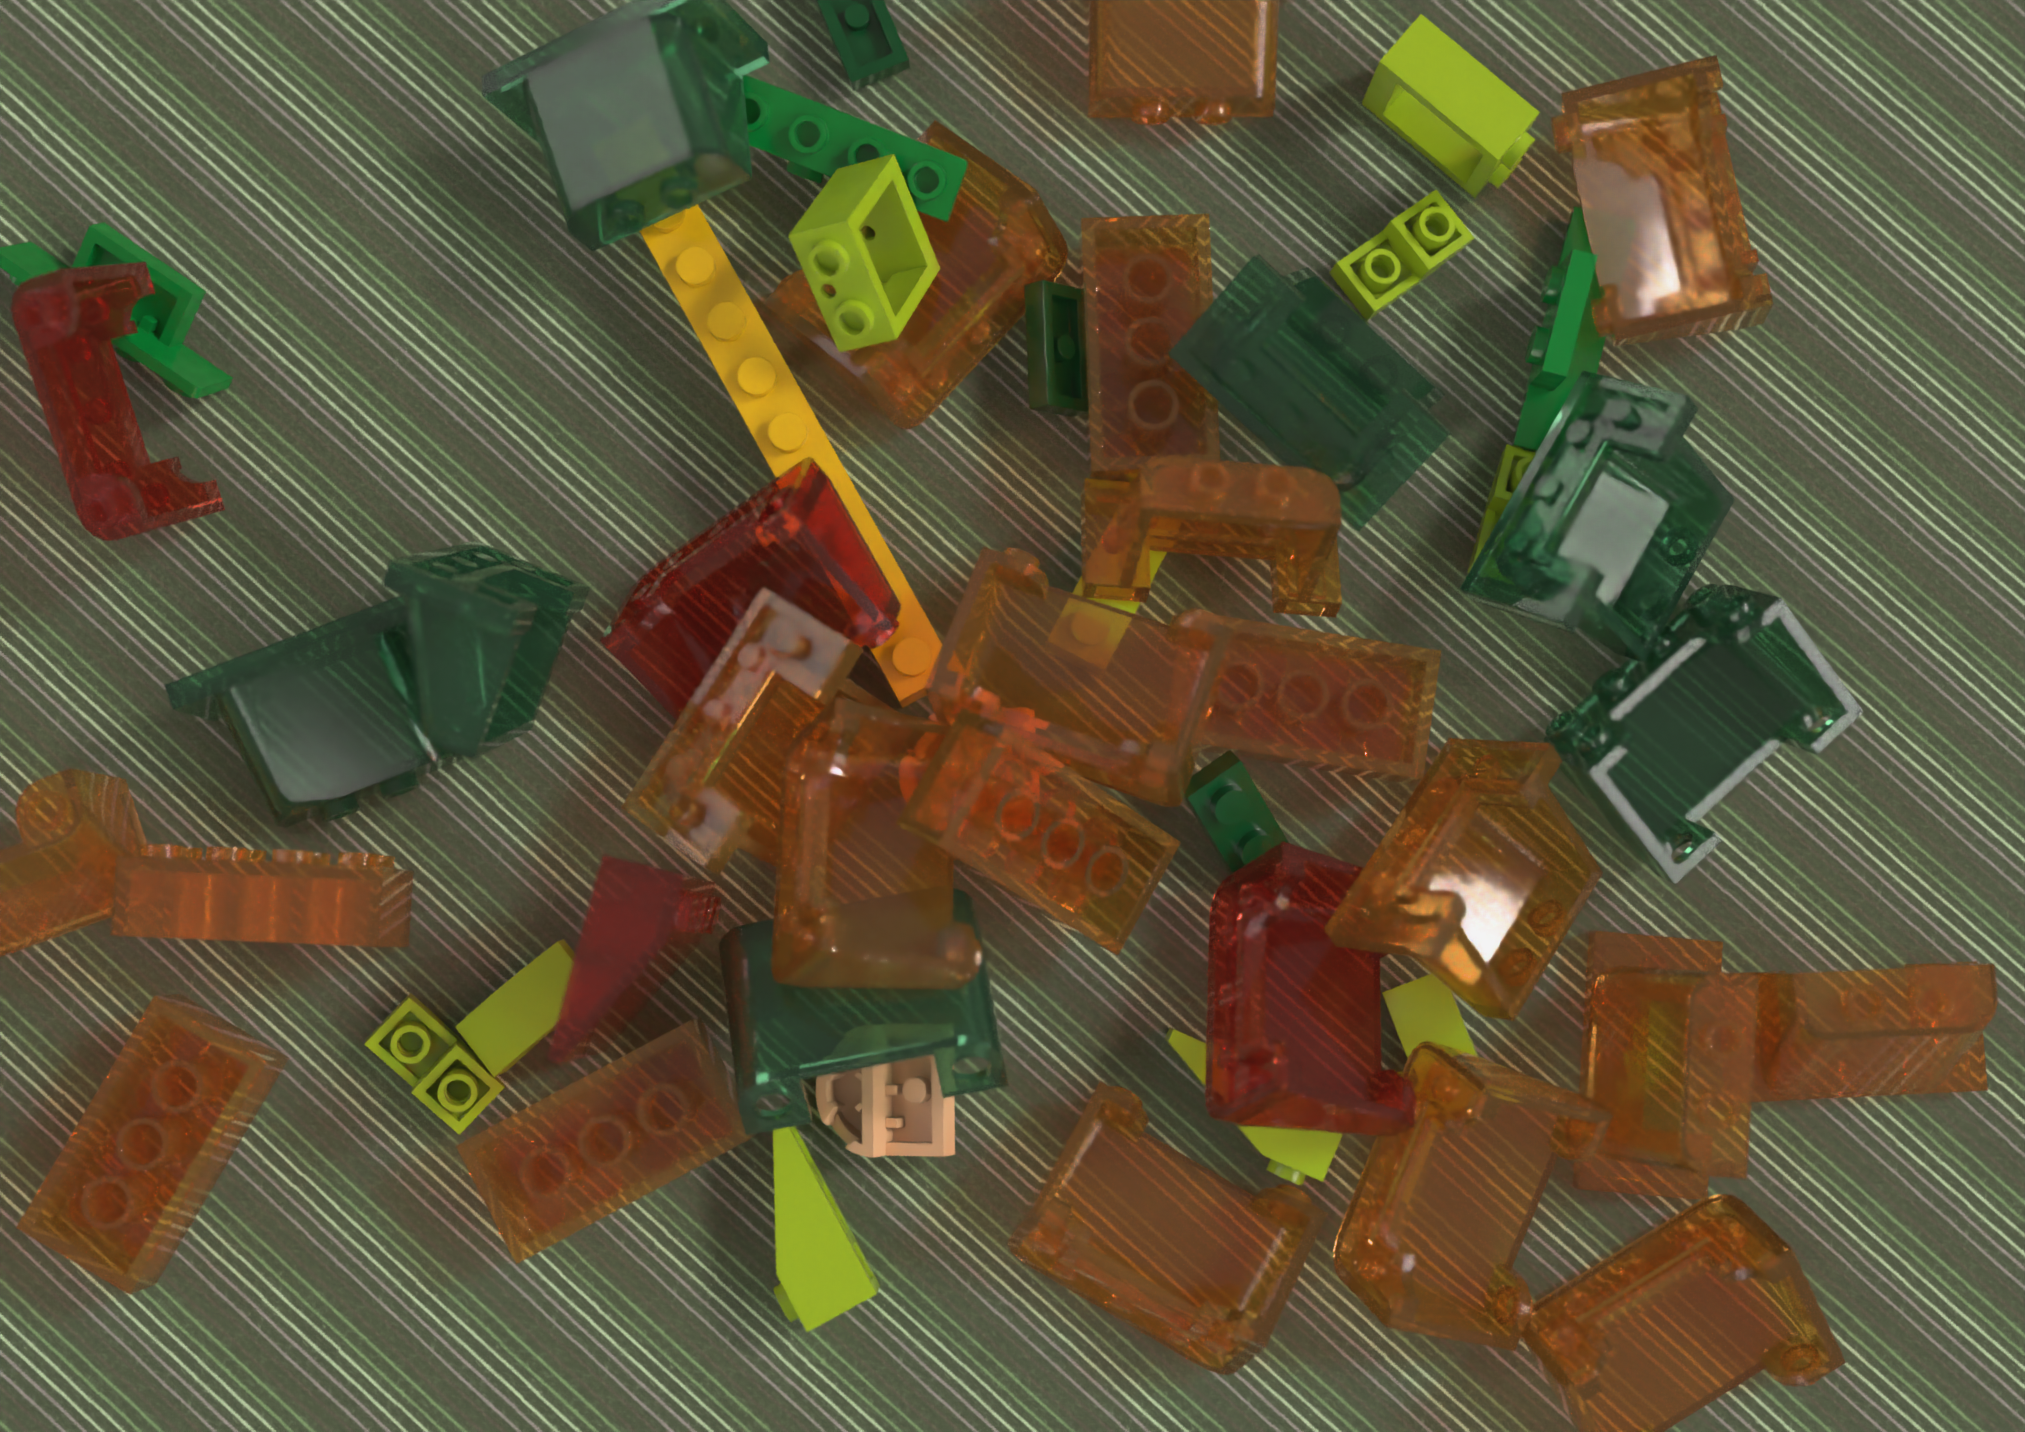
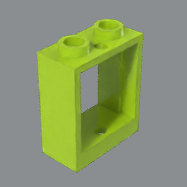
M1422 14L1418 16L1379 61L1361 103L1474 198L1489 182L1498 189L1523 160L1522 156L1536 140L1528 131L1540 114L1537 109Z
M894 154L838 168L788 235L838 352L896 340L940 270L939 263ZM823 285H832L836 290V294L827 293Z

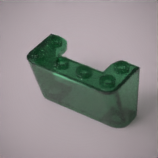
M1707 584L1700 587L1687 598L1684 604L1685 609L1667 625L1660 626L1644 636L1638 645L1639 650L1622 666L1611 669L1601 675L1593 684L1591 694L1573 710H1567L1556 716L1545 729L1546 737L1542 742V750L1650 869L1657 876L1673 884L1679 882L1722 842L1715 831L1696 824V822L1782 743L1818 755L1863 713V710L1781 597L1734 585L1717 586L1716 584ZM1832 715L1822 726L1808 731L1816 721L1825 716ZM1692 842L1686 851L1671 859L1670 855L1673 851L1686 843Z
M952 887L936 888L753 922L732 928L720 940L719 958L738 1108L746 1135L812 1123L811 1110L802 1079L934 1055L943 1098L1009 1086L976 904L972 896L965 891ZM969 1057H979L989 1062L984 1069L972 1074L959 1073L953 1069L956 1063ZM767 1095H783L791 1100L787 1106L779 1110L767 1111L757 1106V1100Z

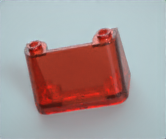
M146 262L66 268L48 272L21 283L14 292L11 303L13 322L77 515L83 527L90 534L105 541L127 538L225 510L216 479L198 482L187 478L179 471V469H182L179 457L154 463L150 462L111 343L112 340L138 333L135 321H130L132 309L139 299L156 293Z
M808 457L792 466L652 566L632 586L600 641L693 739L706 750L726 736L730 741H733L745 734L758 719L759 715L755 708L764 692L841 641L845 640L854 649L864 645L874 649L886 642L900 625L897 617L901 610V603L831 478L812 457Z
M1282 841L1229 875L1219 885L1214 894L1209 915L1205 1102L1210 1117L1237 1126L1378 1137L1395 1136L1415 1127L1417 1097L1411 1079L1407 1074L1394 1069L1381 1070L1380 959L1392 953L1411 934L1413 914L1411 912L1409 882Z

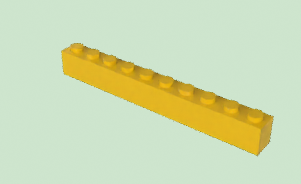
M650 117L595 145L593 148L901 707L904 708L957 679L956 668Z

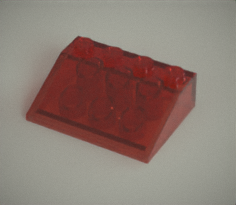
M602 855L547 1057L548 1061L561 1064L604 1053L696 949L700 944L702 934H713L722 902L721 897L713 895L716 882L630 860Z

